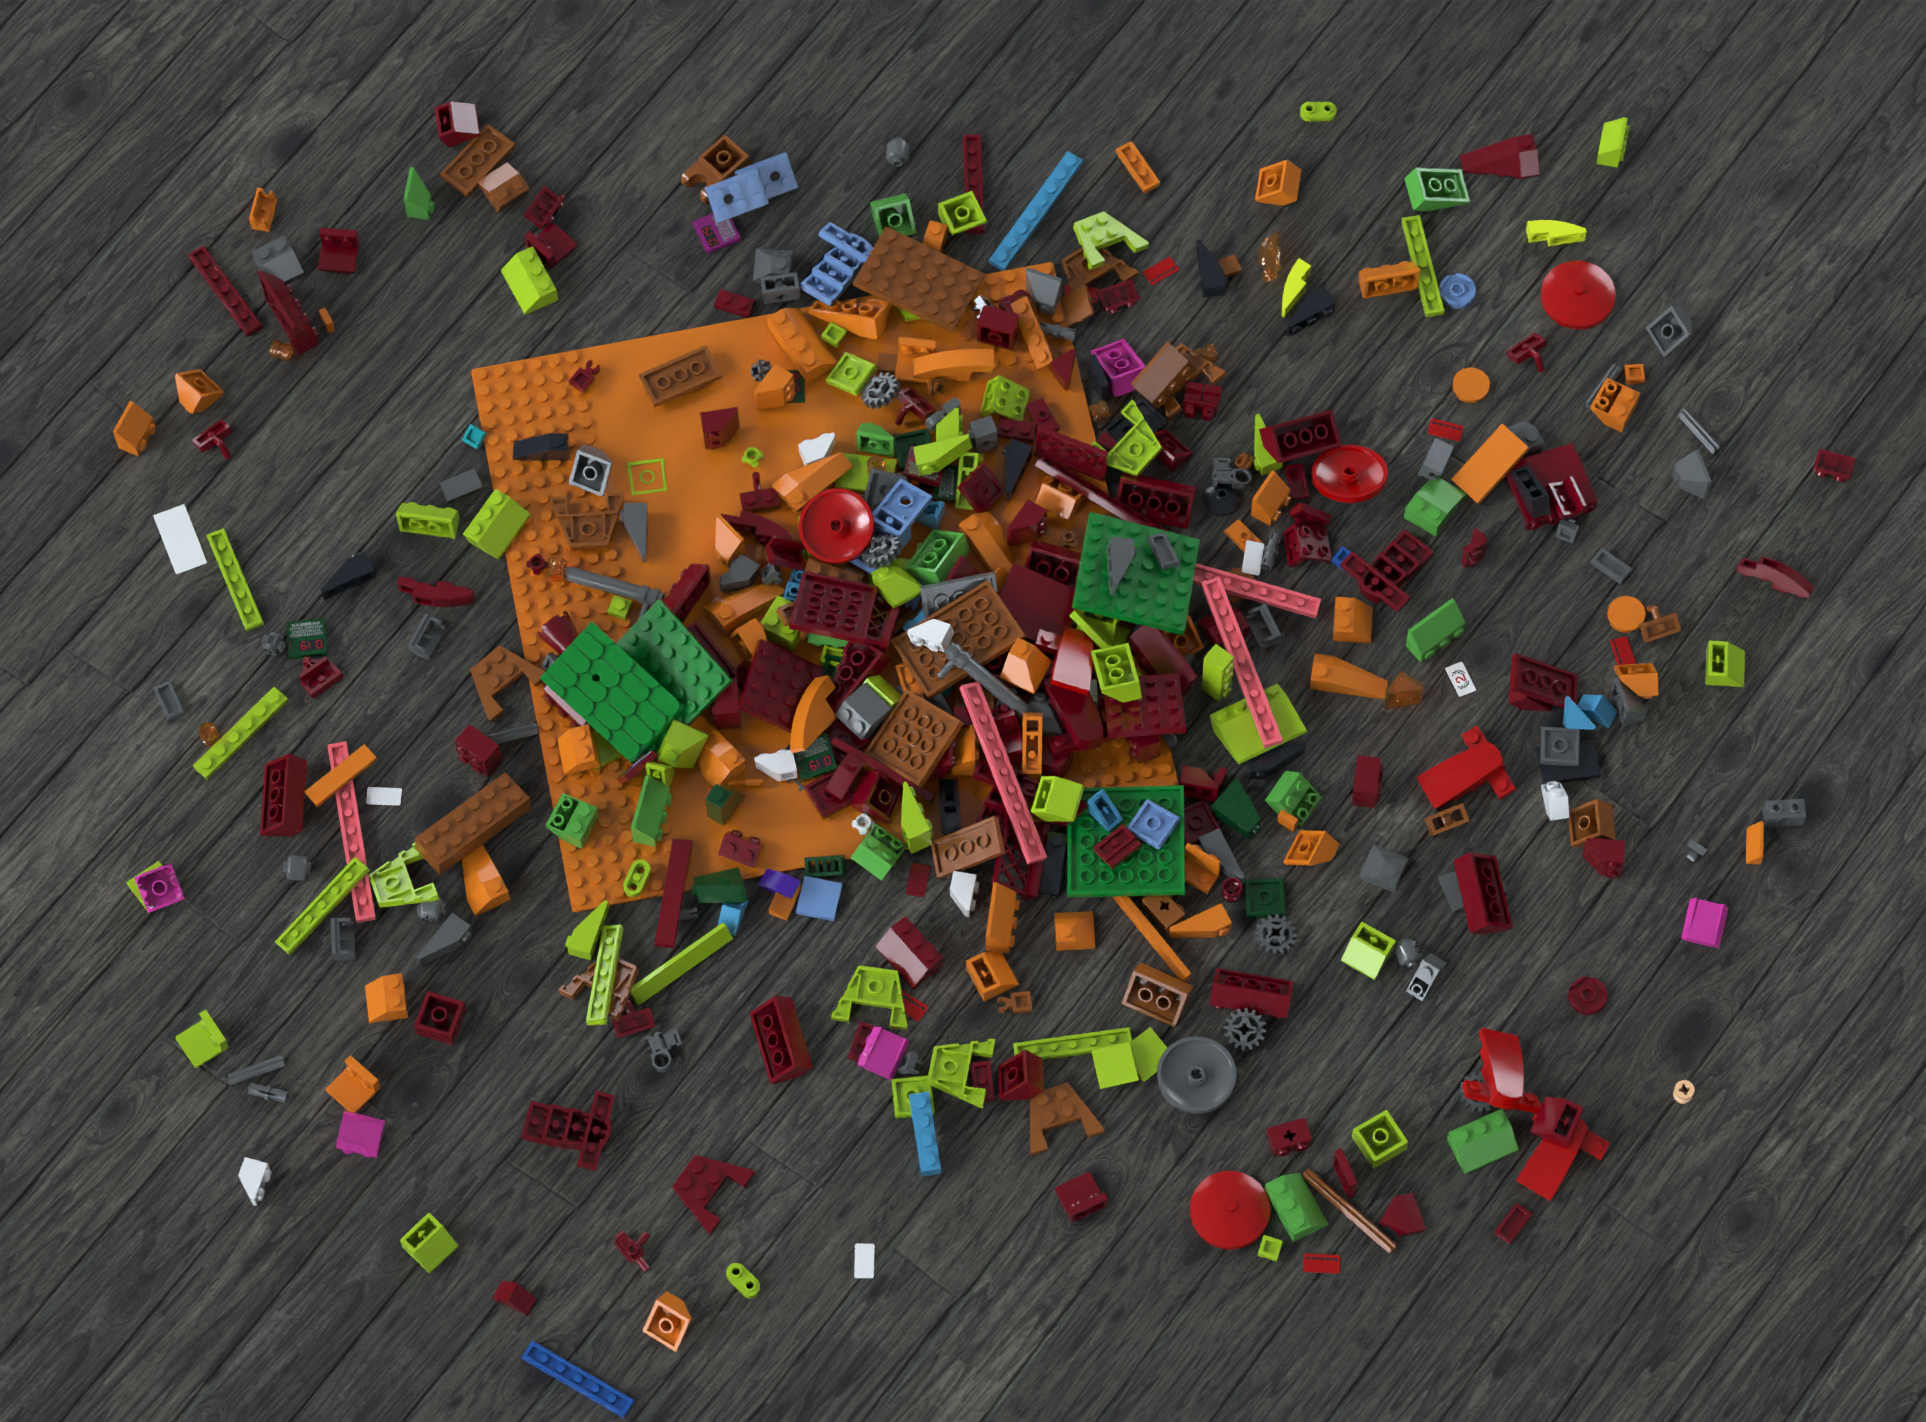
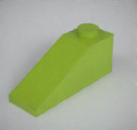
M1258 413L1255 415L1253 466L1263 476L1272 470L1275 471L1282 468L1283 462L1277 463L1263 447L1259 429L1266 426Z
M969 434L913 447L920 476L939 472L973 448Z
M966 452L960 456L957 487L983 462L984 454ZM957 488L955 508L973 510Z
M653 761L646 764L647 775L670 788L675 774L674 767L662 761Z
M604 900L573 930L572 936H568L566 947L570 955L587 960L592 959L610 909L608 901Z

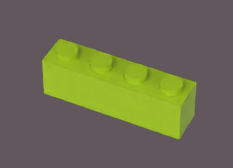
M1217 644L1204 657L1201 689L1220 702L1232 692L1234 656Z

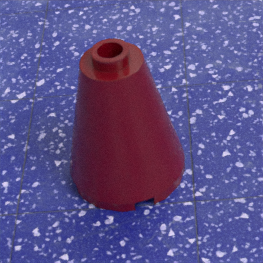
M563 611L564 615L561 617L559 615L554 616L541 627L542 632H537L538 637L560 655L579 635L567 611Z

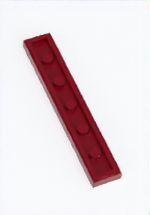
M981 134L963 135L965 193L973 192L984 214ZM985 223L966 230V234H985Z
M203 245L189 253V259L246 337L262 329L260 321Z
M834 737L832 740V745L845 753L853 754L864 761L869 767L882 772L902 786L903 782L906 781L909 787H913L917 795L929 802L934 801L936 796L929 791L920 788L840 739Z
M672 840L654 943L655 947L675 948L693 844L692 840Z

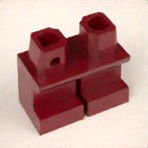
M1187 381L1183 405L1185 417L1195 418L1196 412H1202V419L1211 422L1214 415L1217 414L1222 387L1205 384L1203 394V384Z

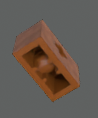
M1463 803L1424 818L1430 836L1470 821Z
M1172 895L1146 896L1142 899V908L1166 935L1169 934V927L1185 920L1184 908L1172 900Z

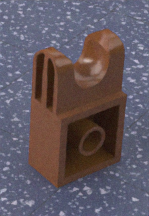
M723 135L698 157L697 162L683 173L681 182L689 188L701 182L706 183L705 187L734 177V171L750 166L752 163L749 155L726 135ZM703 188L701 200L705 204H710L705 188Z

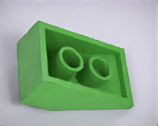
M1415 168L1404 178L1413 211H1433L1470 203L1461 170Z
M1436 476L1437 479L1435 481L1429 479L1415 494L1405 508L1404 514L1406 520L1435 537L1466 496L1465 492Z

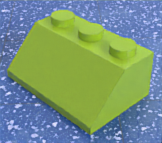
M533 246L516 253L501 269L506 282L525 315L558 301L557 289Z
M495 489L463 535L469 543L499 560L531 514L512 498Z
M409 502L402 503L396 511L400 531L456 538L460 520L458 510L450 507L445 509L437 508L434 505L422 506Z
M1128 643L1091 651L1103 694L1123 703L1142 699L1140 683Z

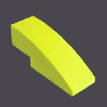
M1554 220L1528 221L1526 227L1529 243L1547 240L1548 246L1585 241L1587 232L1586 228Z
M1300 258L1292 267L1284 287L1281 316L1284 318L1306 292L1305 280L1310 275L1311 265Z

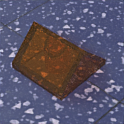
M1400 670L1385 692L1384 710L1421 704L1424 685Z

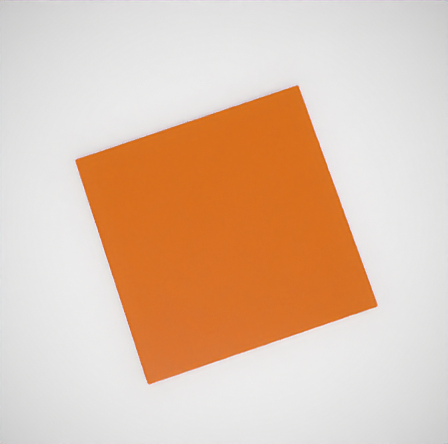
M1051 262L985 274L981 285L953 333L924 319L905 322L896 306L891 304L886 328L878 339L861 337L847 331V334L837 348L822 340L837 362H839L845 352H848L876 364V366H878L879 353L898 355L899 337L936 341V353L960 349H994V367L991 373L972 372L968 382L946 380L944 383L945 392L942 395L935 394V396H931L927 387L928 384L898 380L900 383L899 388L903 390L911 386L936 408L935 413L943 410L942 406L956 397L962 403L960 405V415H963V435H966L968 430H970V422L985 418V416L980 414L987 382L1000 375L1030 390L1027 404L1043 397L1060 426V430L1057 431L1058 433L1089 445L1094 441L1096 442L1076 355L1069 390L1066 391L1050 372V366L1040 371L1036 369L1020 327L1013 351L977 342V316L981 313V310L978 312L972 311V308L977 305L974 300L979 296L985 297L993 306L1003 310L998 307L1003 297L1013 295L1017 290L1027 291L1026 268L1057 277L1054 264ZM870 295L854 299H857V302H867V299L880 298ZM1019 296L1017 300H1020V299H1022V298H1024V297H1023V296ZM1030 298L1039 322L1051 325L1060 324L1062 327L1069 328L1061 299L1053 315L1050 313L1044 314L1037 310ZM850 299L840 301V303L850 302ZM810 307L800 308L821 338L822 333L830 323L809 314L808 309ZM772 314L473 369L471 374L482 430L487 432L484 443L493 491L497 489L509 496L531 514L505 550L525 660L544 670L541 665L548 653L553 652L555 655H560L539 638L537 632H542L541 627L554 616H563V611H567L570 614L578 634L592 621L615 643L638 621L643 604L638 603L636 600L622 597L632 601V606L626 620L608 615L607 611L615 594L567 581L564 578V572L567 567L570 568L572 566L639 586L646 585L650 589L657 588L664 592L667 598L672 585L680 580L682 571L688 568L691 563L709 565L711 583L683 624L687 627L696 620L733 668L744 660L749 665L748 659L746 657L742 658L728 638L736 629L725 636L702 609L703 606L716 597L730 593H724L720 589L719 580L729 569L725 565H720L715 558L716 516L718 514H727L740 517L742 510L740 493L754 491L752 479L754 472L760 474L761 489L773 488L772 485L786 473L804 467L799 454L798 444L807 439L812 440L822 434L834 432L836 444L830 456L842 452L897 460L896 454L893 458L857 451L856 433L861 423H874L877 426H881L890 435H897L926 429L925 422L928 418L922 421L912 411H909L902 425H896L895 420L901 407L904 406L902 402L893 397L894 402L887 403V407L882 405L880 409L877 406L871 409L861 399V393L855 396L827 384L825 379L833 369L809 383L805 381V403H786L784 406L757 410L755 408L754 390L760 384V381H754L755 378L751 375V367L753 364H757V360L770 361V365L777 364L785 370H798L768 328L767 317ZM1045 335L1054 359L1074 349L1072 340L1064 338L1054 339L1053 336ZM706 345L722 374V379L654 408L639 379V374ZM592 360L593 365L590 368L594 369L597 365H600V372L597 375H593L595 381L583 394L571 386L569 380L579 368L585 370L586 363ZM876 369L873 375H876L878 377L880 373H877ZM738 407L740 428L724 447L716 450L705 449L700 412ZM1026 409L1023 421L1034 423ZM997 412L989 415L992 417L996 429L999 417L1007 418ZM929 430L932 443L936 442V431L930 432ZM1036 431L1033 443L1020 441L1033 447V456L1011 501L1007 500L1005 491L986 511L990 512L1000 524L1006 541L1007 528L1028 499L1034 503L1036 502L1042 484L1052 477L1035 466L1040 459L1034 456ZM549 433L569 434V460H513V445L515 441ZM997 437V449L981 454H984L983 462L986 463L1006 490L1005 455H1003V450L1006 444H1010L1011 440ZM584 444L603 450L613 461L603 497L568 484L577 450ZM753 447L758 449L759 452H763L764 457L758 462V467L754 468L751 464L742 462V456L745 455L747 448ZM970 449L969 451H967L970 453H975L974 449ZM664 458L667 491L632 495L627 463ZM959 459L954 460L949 465L958 466L959 470ZM661 462L631 466L634 492L664 488ZM897 462L895 474L903 476L904 471L899 470ZM645 470H651L655 474V479L652 483L645 484L640 480V474ZM1070 470L1074 474L1078 475L1079 477L1088 481L1092 485L1109 494L1105 478L1104 481L1101 482L1094 478ZM645 472L642 475V479L645 482H649L653 479V475L650 472ZM908 479V483L919 488V482ZM834 482L826 490L834 489L836 482ZM855 492L857 494L865 495V493ZM606 493H624V500L620 510H624V503H647V562H643L625 530L624 521H620V513L609 548L570 550L550 503V497L567 496L568 514L607 511ZM779 494L780 507L751 512L780 525L793 539L801 540L797 516H801L803 509L795 514ZM1085 497L1075 515L1070 519H1061L1056 513L1047 511L1048 530L1043 537H1039L1038 541L1065 548L1059 545L1061 530H1075L1079 533L1076 539L1077 546L1066 549L1082 553L1089 513L1112 515L1114 513ZM903 500L902 502L903 505L911 503L909 500ZM944 502L945 516L938 530L959 533V523L976 512L970 509L955 508V502ZM914 522L911 525V539L901 550V554L897 555V558L912 559L917 551L918 542L923 543L933 528ZM736 531L744 539L746 557L758 563L761 571L769 563L765 549L766 545L756 542L754 534L745 535L742 532ZM1032 542L1014 546L1008 545L1015 564L1025 567L1029 546ZM971 549L965 559L980 574L989 573L990 570ZM536 554H540L544 561L549 563V567L543 569L540 575H534L533 571L526 567V562ZM804 559L805 565H807L808 559ZM779 566L780 571L783 572L780 577L784 579L780 586L785 590L793 569ZM865 571L861 583L869 584L868 574ZM761 573L752 585L762 583ZM877 598L875 599L874 605L880 603ZM904 603L899 617H901L912 606L910 605L908 609H906V603ZM772 604L767 606L765 609L757 613L755 616L747 620L742 625L746 624L754 618H756L757 621L761 622ZM884 607L878 609L880 613L887 611ZM880 620L873 621L876 626L883 624ZM1120 620L1119 626L1130 629V636L1133 634L1132 632L1136 624ZM901 630V631H900L898 634H896L892 639H894L895 637H897V636H899L900 634H902L903 631ZM875 632L869 634V636L875 638L878 636ZM808 635L805 640L799 641L794 651L767 639V642L824 668V665L819 664L824 644L822 646H815L812 643H807ZM889 644L887 653H882L891 661L881 672L880 676L895 689L901 685L895 666L904 663L894 646ZM1132 655L1134 665L1138 669V671L1143 676H1148L1147 673L1140 668V666L1138 665V661ZM1047 657L1054 662L1055 657ZM1093 671L1094 677H1091V680L1096 679L1099 682L1096 671ZM529 680L553 810L562 793L597 807L599 817L582 849L559 838L573 912L596 909L604 900L609 902V906L663 896L673 839L692 840L693 843L685 891L692 890L691 885H694L693 877L739 867L742 880L762 877L766 869L781 873L804 869L805 857L845 854L846 860H851L850 857L866 837V835H860L859 831L852 827V821L856 820L862 813L851 805L823 820L804 788L799 791L800 786L793 780L790 783L787 782L788 780L778 782L756 769L754 757H758V755L763 753H777V751L785 749L790 744L791 733L741 710V728L718 729L717 723H713L712 704H715L714 702L707 707L701 716L739 752L746 762V770L731 781H746V779L759 778L765 779V784L762 786L730 785L743 793L745 798L726 824L722 826L707 817L705 798L712 790V787L704 779L698 761H696L693 769L674 767L675 774L670 786V794L673 795L671 806H667L666 809L668 817L666 823H663L661 827L663 830L661 841L657 842L656 847L633 842L631 825L644 779L647 775L646 767L632 780L620 784L616 778L633 764L624 756L598 769L592 768L565 776L558 738L572 728L571 722L567 718L563 719L558 714V709L554 705L550 706L545 701L544 688L546 684L542 682L535 687ZM955 684L952 687L950 697H944L953 714L955 707ZM738 685L740 703L743 690ZM1019 694L1018 697L1029 705L1031 696ZM994 696V708L996 707V704H997V701H998V699H997L995 696ZM1097 708L1098 713H1101L1104 719L1103 721L1106 722L1105 710H1099ZM1018 717L1021 726H1023V718ZM836 718L824 731L839 720V718ZM1158 735L1161 740L1160 757L1138 764L1136 758L1133 759L1129 750L1131 748L1130 743L1126 742L1124 737L1105 742L1093 750L1074 751L1072 765L1065 776L1062 777L1063 779L1085 786L1084 788L1179 786L1170 747L1161 735ZM875 736L868 738L870 740V743L872 742ZM979 740V761L980 759L986 761ZM869 745L866 746V747H865L862 751H860V752H862V753L865 754V751L867 750V748L869 747ZM864 764L861 774L850 788L853 795H855L863 773L876 770ZM1012 765V768L1022 771V766ZM951 767L948 774H945L942 779L958 778L961 829L976 823V819L984 806V801L993 786L973 779V776L952 775ZM797 769L798 778L795 779L803 786H806L824 775L802 782ZM1027 774L1030 778L1038 781L1041 777V774ZM928 778L922 788L936 796L934 801L929 802L917 794L915 798L917 803L920 802L924 809L925 820L929 819L932 825L934 837L931 840L933 841L949 833L942 834L939 779ZM1025 798L1033 822H1047L1031 812L1034 801ZM902 799L891 824L869 817L871 821H874L906 845L901 827ZM734 829L742 832L745 837L750 838V836L761 839V843H764L765 846L761 849L755 868L718 855L726 832ZM645 860L649 863L651 869L647 883L639 896L629 897L625 894L623 888L627 874L633 862ZM811 861L812 867H814L815 861ZM643 869L638 870L640 874L644 872ZM632 886L630 889H631V890H636L637 887H636V886Z

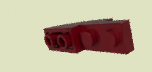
M741 510L740 517L721 514L735 531L742 532L745 535L754 534L756 542L762 545H767L773 535L793 539L784 528L763 516Z
M1762 556L1759 561L1742 558L1737 566V572L1742 573L1744 576H1754L1763 581H1773L1772 588L1782 593L1788 592L1796 594V596L1801 598H1809L1814 590V586L1800 573L1779 561Z
M399 577L397 582L399 591L411 594L414 603L421 605L456 607L471 604L475 601L474 592L470 588L454 586L453 583L448 581H437L435 587L427 582H417L411 577Z

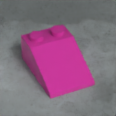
M1125 339L1090 351L1091 355L1095 354L1109 384L1108 389L1114 397L1136 390L1131 383L1146 366Z

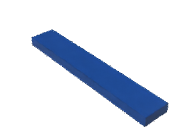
M533 1340L522 1355L524 1361L625 1419L635 1403V1400Z

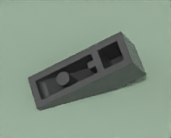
M624 503V510H620V521H624L625 530L641 560L647 562V503Z
M1110 538L1107 546L1109 595H1114L1132 559L1136 558L1137 547L1134 546V539Z
M1220 828L1198 837L1197 846L1203 852L1217 856L1219 861H1221L1220 871L1229 878L1238 879L1244 885L1245 877Z
M451 913L416 957L418 965L423 966L467 943L472 937L471 925Z

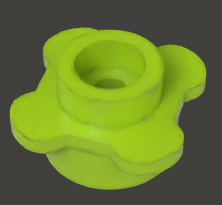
M749 447L745 455L742 456V462L749 463L754 468L758 467V462L764 457V454L756 448Z

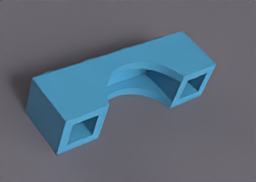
M929 1092L909 1094L921 1177L941 1174Z

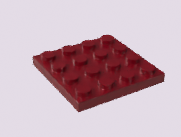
M803 571L789 629L864 644L878 586Z
M760 639L757 641L738 709L791 733L797 706L804 692L815 678L823 676L824 668Z
M1179 673L1138 676L1142 699L1123 703L1104 694L1108 738L1186 733Z

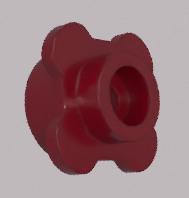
M536 554L526 562V567L530 568L534 575H540L543 569L549 567V563L544 561L540 554Z

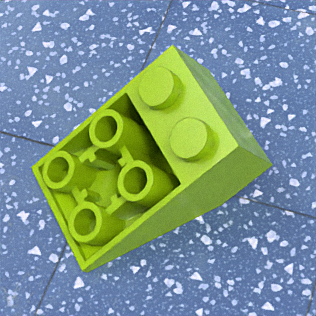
M905 781L903 782L901 827L903 839L912 854L932 845L931 838L934 836L929 819L925 820L923 814L925 812L921 803L916 801L915 797L917 796L913 787H909Z

